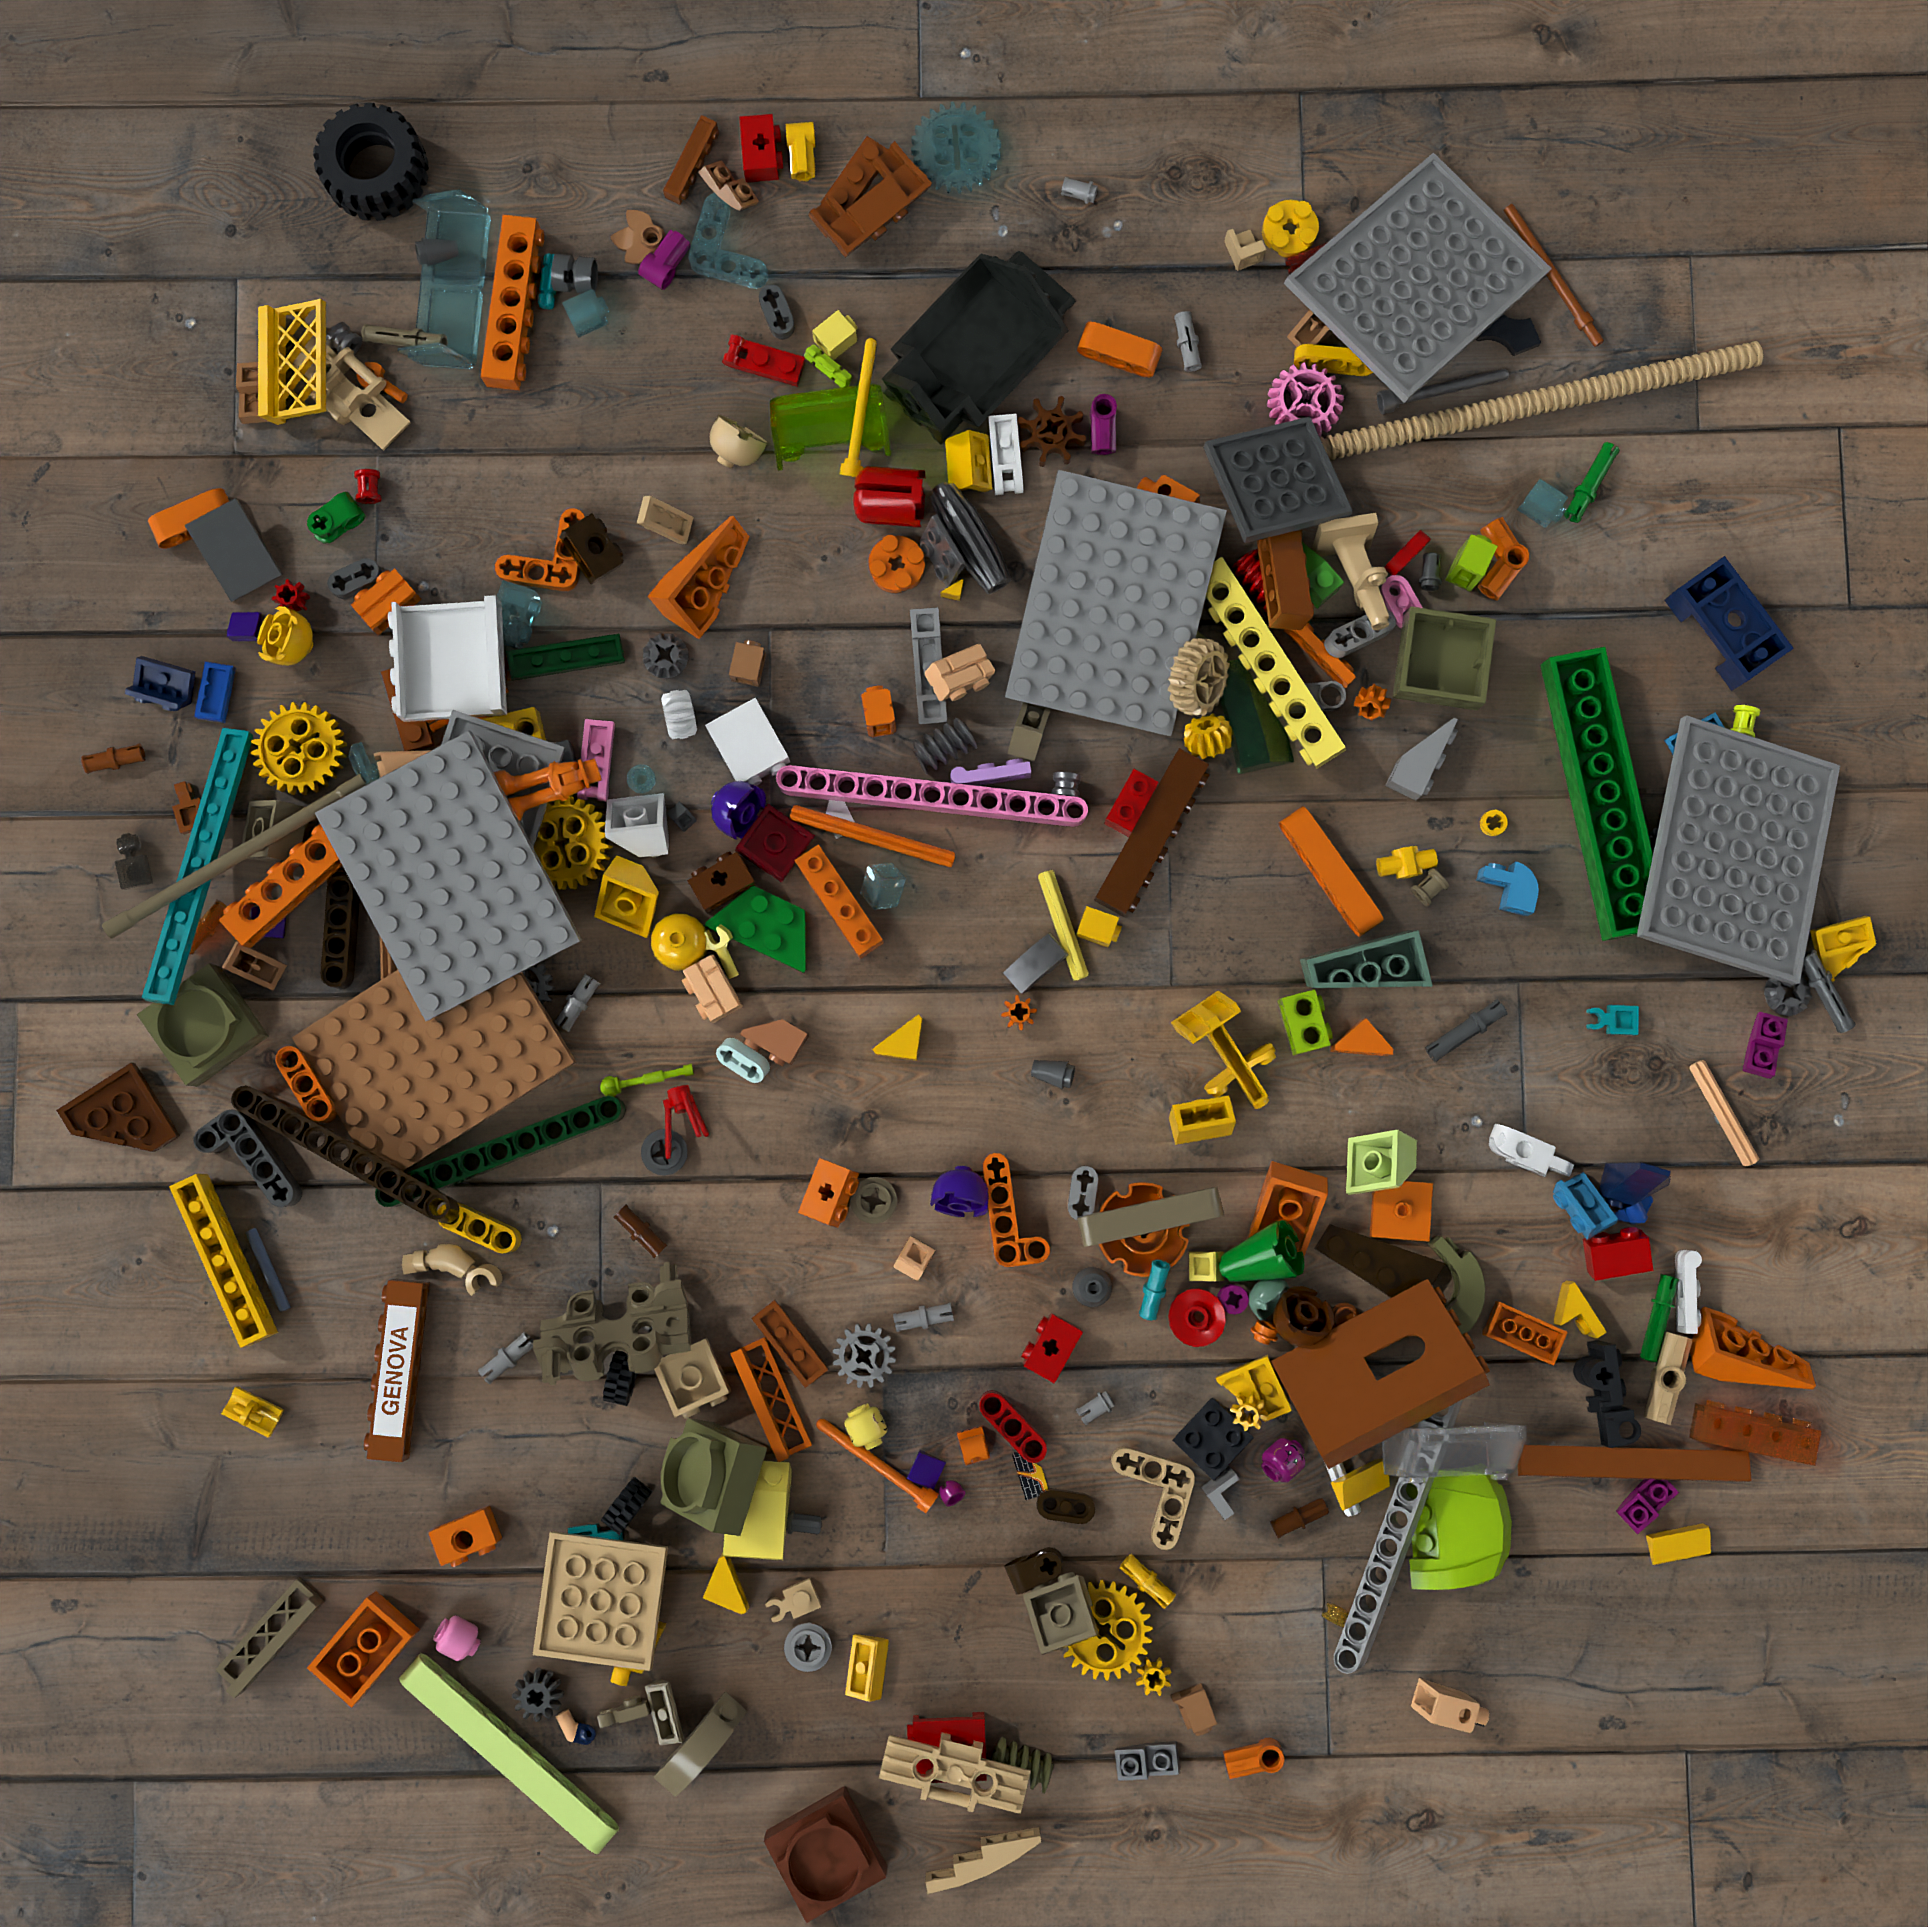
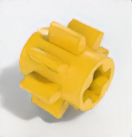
M1254 1392L1251 1393L1250 1397L1246 1398L1240 1394L1237 1398L1240 1405L1233 1404L1230 1409L1233 1413H1237L1233 1423L1243 1425L1244 1431H1247L1252 1426L1259 1430L1262 1425L1260 1419H1267L1268 1412L1262 1410L1266 1402L1265 1399L1259 1401L1255 1398ZM1245 1408L1248 1411L1253 1409L1255 1411L1254 1415L1251 1412L1246 1414L1244 1412Z
M1145 1657L1146 1664L1143 1667L1136 1666V1671L1141 1674V1677L1135 1680L1136 1685H1145V1695H1148L1150 1691H1156L1161 1696V1689L1164 1685L1167 1687L1171 1686L1170 1681L1165 1677L1172 1673L1170 1667L1162 1669V1659L1160 1657L1156 1662H1150L1149 1658ZM1157 1671L1159 1679L1153 1678L1150 1682L1147 1674L1153 1675Z

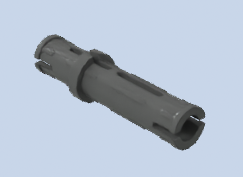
M1816 950L1806 951L1803 967L1809 977L1808 983L1810 987L1815 988L1837 1032L1844 1033L1851 1030L1856 1024L1831 981L1832 974L1830 971L1825 970Z
M1496 999L1479 1012L1471 1013L1469 1018L1430 1045H1427L1425 1047L1427 1054L1434 1062H1437L1479 1032L1483 1034L1487 1031L1486 1028L1506 1016L1507 1011L1505 1007Z

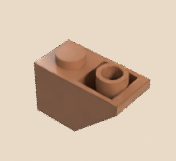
M783 1019L743 1029L740 1033L742 1037L746 1038L743 1044L757 1052L760 1048L770 1052L768 1058L782 1067L785 1062L790 1065L794 1063L809 1037L807 1033Z

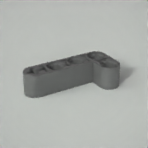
M226 1110L195 1133L193 1143L200 1152L220 1153L231 1146L272 1205L286 1207L296 1205L302 1197L300 1185L251 1117L238 1110ZM237 1115L240 1119V1125L234 1131L231 1127V1119ZM210 1133H213L216 1137V1142L210 1148L207 1144V1137ZM251 1139H254L257 1144L253 1154H250L247 1150V1144ZM268 1162L273 1166V1173L269 1178L263 1173L264 1165ZM287 1188L288 1192L285 1194L287 1199H282L283 1189Z

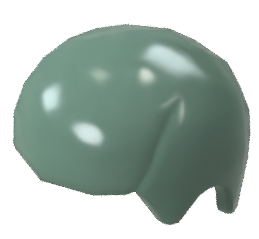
M1284 1279L1261 1280L1254 1285L1249 1293V1306L1260 1321L1273 1313L1274 1307L1283 1294L1284 1289L1287 1291L1290 1288Z

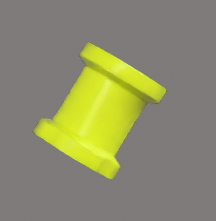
M1749 705L1734 706L1733 712L1736 714L1733 728L1730 730L1755 738L1753 729L1756 717L1760 716V709Z

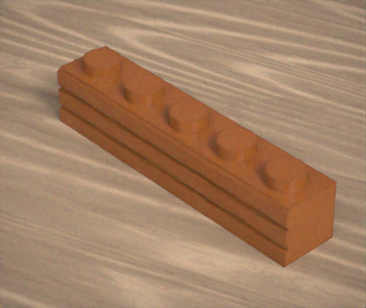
M702 115L700 116L663 189L666 199L681 205L683 200L687 199L688 189L690 185H694L697 171L702 169L704 158L706 155H709L713 140L718 138L717 122Z

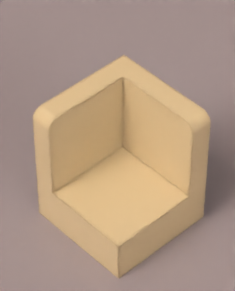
M1233 229L1227 231L1224 242L1237 271L1263 261L1266 252L1263 240L1256 242L1251 230L1237 235Z

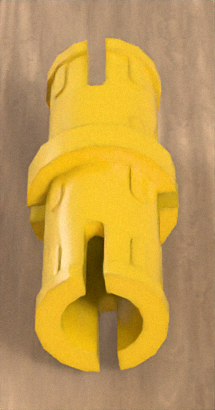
M1132 1553L1121 1563L1119 1569L1134 1580L1141 1592L1145 1591L1163 1609L1173 1601L1176 1594L1157 1578L1156 1572L1148 1570Z

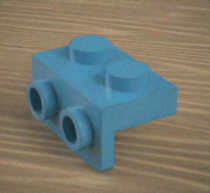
M1584 1172L1566 1182L1560 1180L1556 1183L1553 1190V1198L1559 1208L1567 1211L1571 1217L1570 1221L1573 1228L1578 1233H1582L1587 1240L1617 1223V1216Z

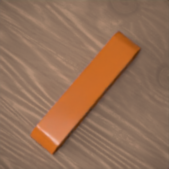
M1304 806L1279 822V827L1348 926L1358 937H1361L1384 921L1375 903L1314 817Z

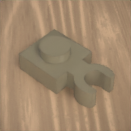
M640 1695L624 1699V1704H621L620 1707L600 1711V1715H597L599 1727L603 1728L617 1722L620 1724L648 1716L651 1712L648 1698L641 1699Z

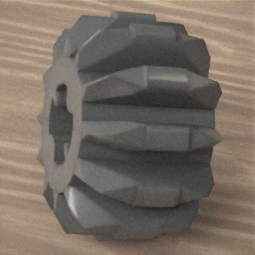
M537 1668L534 1675L526 1671L523 1674L524 1680L518 1679L515 1686L518 1691L512 1694V1698L520 1700L515 1706L516 1711L522 1708L526 1710L523 1714L524 1719H527L531 1713H533L535 1722L541 1720L542 1714L549 1719L553 1716V1710H559L562 1704L558 1699L564 1696V1691L556 1689L561 1684V1679H556L553 1682L550 1680L553 1676V1671L549 1670L543 1676L542 1669ZM541 1691L544 1695L542 1698L540 1696L535 1698L533 1693Z

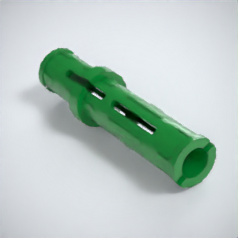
M1610 442L1603 443L1583 482L1575 488V496L1564 512L1566 519L1569 518L1570 514L1572 515L1569 521L1579 523L1588 505L1595 501L1597 489L1620 452L1617 446L1613 451L1611 450L1615 444Z

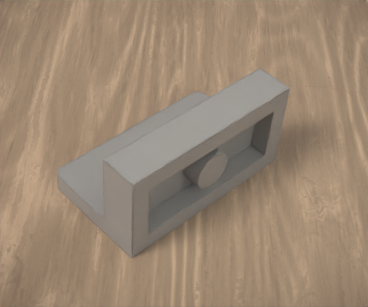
M1227 1467L1215 1481L1211 1479L1201 1486L1224 1520L1232 1516L1234 1512L1221 1493L1240 1479L1230 1467Z

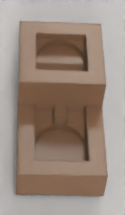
M258 362L237 363L236 388L240 394L238 418L242 424L269 422L258 416Z

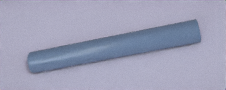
M254 1228L245 1232L279 1312L290 1309L291 1306L257 1229Z

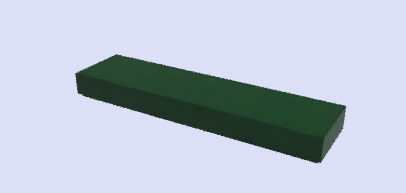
M619 633L506 651L511 681L625 663Z

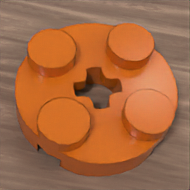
M887 535L873 547L869 555L870 574L875 584L886 592L896 594L908 589L911 590L919 584L924 575L925 562L923 551L915 541L908 537ZM896 558L902 559L901 563L905 565L904 568H897L896 571H893L892 564L889 562L892 559L896 560Z

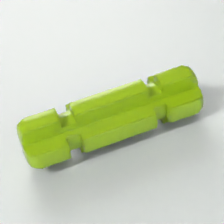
M811 345L806 349L805 359L811 364L816 363L814 366L829 379H835V384L843 389L850 385L853 377L847 370H841L842 366L826 353L821 354L823 351L816 345Z

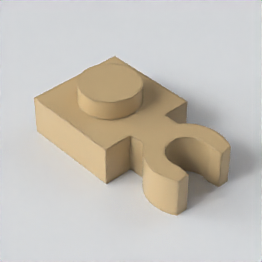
M811 1577L784 1588L783 1594L785 1598L772 1597L765 1604L766 1608L772 1605H777L780 1608V1613L772 1616V1622L782 1620L789 1611H791L793 1619L822 1606Z

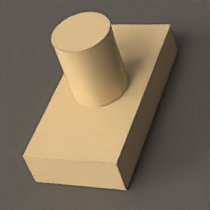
M643 496L637 524L678 544H687L693 517L652 496Z

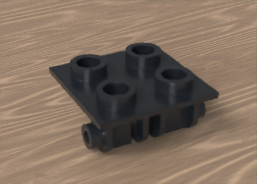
M1211 1398L1172 1441L1215 1481L1254 1437L1248 1431H1244V1427L1240 1423L1234 1424V1418L1218 1402Z

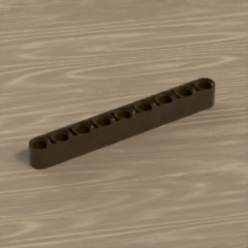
M247 1085L240 1086L233 1092L231 1103L236 1110L419 1213L444 1224L451 1223L458 1217L459 1205L450 1196L311 1120L264 1092ZM253 1095V1102L247 1107V1100ZM276 1108L277 1114L274 1119L270 1120V1114ZM300 1121L301 1127L298 1132L294 1133L293 1128ZM324 1134V1143L318 1147V1138ZM348 1148V1156L346 1159L341 1160L342 1151ZM372 1161V1170L365 1174V1166L368 1162ZM396 1174L397 1182L390 1188L389 1180ZM418 1188H421V1197L414 1202L413 1194ZM445 1201L446 1210L443 1214L438 1215L437 1208L440 1203Z

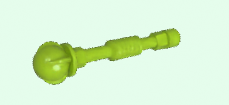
M692 1064L683 1065V1068L665 1072L662 1070L643 1074L641 1077L619 1081L618 1077L607 1076L602 1080L600 1090L605 1096L615 1097L617 1094H621V1088L643 1083L649 1085L681 1075L687 1077L694 1075Z

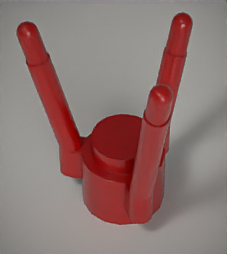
M681 1085L667 1091L669 1099L663 1100L665 1108L666 1159L671 1158L672 1109L675 1110L676 1114L687 1112L697 1137H701L702 1133L704 1137L709 1136L689 1085Z

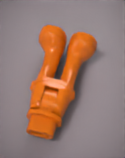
M595 758L582 762V759H578V763L576 761L563 763L554 761L546 768L516 776L509 774L505 770L494 772L506 796L539 784L550 783L549 788L508 798L519 822L522 820L524 813L533 807L559 799L561 801L568 800L571 795L578 793L585 787L591 788L590 784L602 781Z

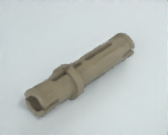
M364 324L361 331L362 340L367 343L410 347L413 351L418 352L425 349L444 353L448 345L445 334L427 333L419 328L404 330Z

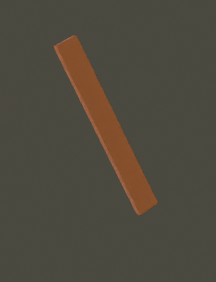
M1550 1445L1516 1446L1518 1476L1724 1482L1752 1481L1749 1451Z

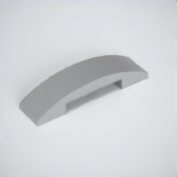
M938 607L911 609L910 618L919 724L947 722L946 700H938L933 691V686L929 684L925 677V671L933 662L942 659Z

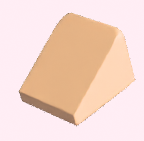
M910 1236L897 1258L894 1268L918 1281L935 1250Z

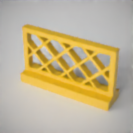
M322 299L279 308H272L268 305L258 307V416L279 425L285 424L286 419L326 412V302ZM316 309V317L309 325L305 318L311 310ZM292 314L295 319L286 330V315ZM302 324L307 330L297 341L293 335ZM314 335L316 337V345L309 352L305 346ZM291 340L295 346L286 357V344ZM302 351L307 357L300 367L297 368L293 362ZM314 363L316 365V372L309 380L304 374ZM291 368L295 374L286 384V372ZM302 378L307 385L298 396L293 389ZM314 390L316 392V404L308 406L305 400ZM291 395L295 401L286 410V399Z

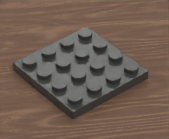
M1311 417L1205 442L1204 451L1244 543L1351 516L1353 510Z

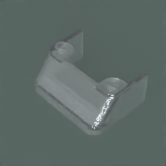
M1484 1422L1483 1426L1405 1428V1430L1382 1441L1384 1474L1407 1477L1408 1483H1427L1426 1477L1491 1475L1493 1480L1509 1479V1474L1516 1471L1525 1446L1527 1425Z

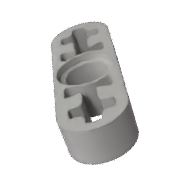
M1387 610L1389 626L1381 630H1373L1367 615H1364L1333 630L1325 639V649L1331 656L1342 658L1386 637L1396 626V618L1391 611ZM1357 627L1364 630L1366 638L1358 637L1354 628ZM1345 638L1348 640L1344 645H1337L1336 643L1344 640Z

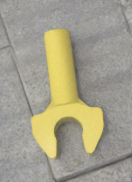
M719 925L716 930L720 936V942L713 939L709 930L704 932L706 936L705 950L717 952L728 979L739 975L727 949L728 943L733 939V936L726 927Z

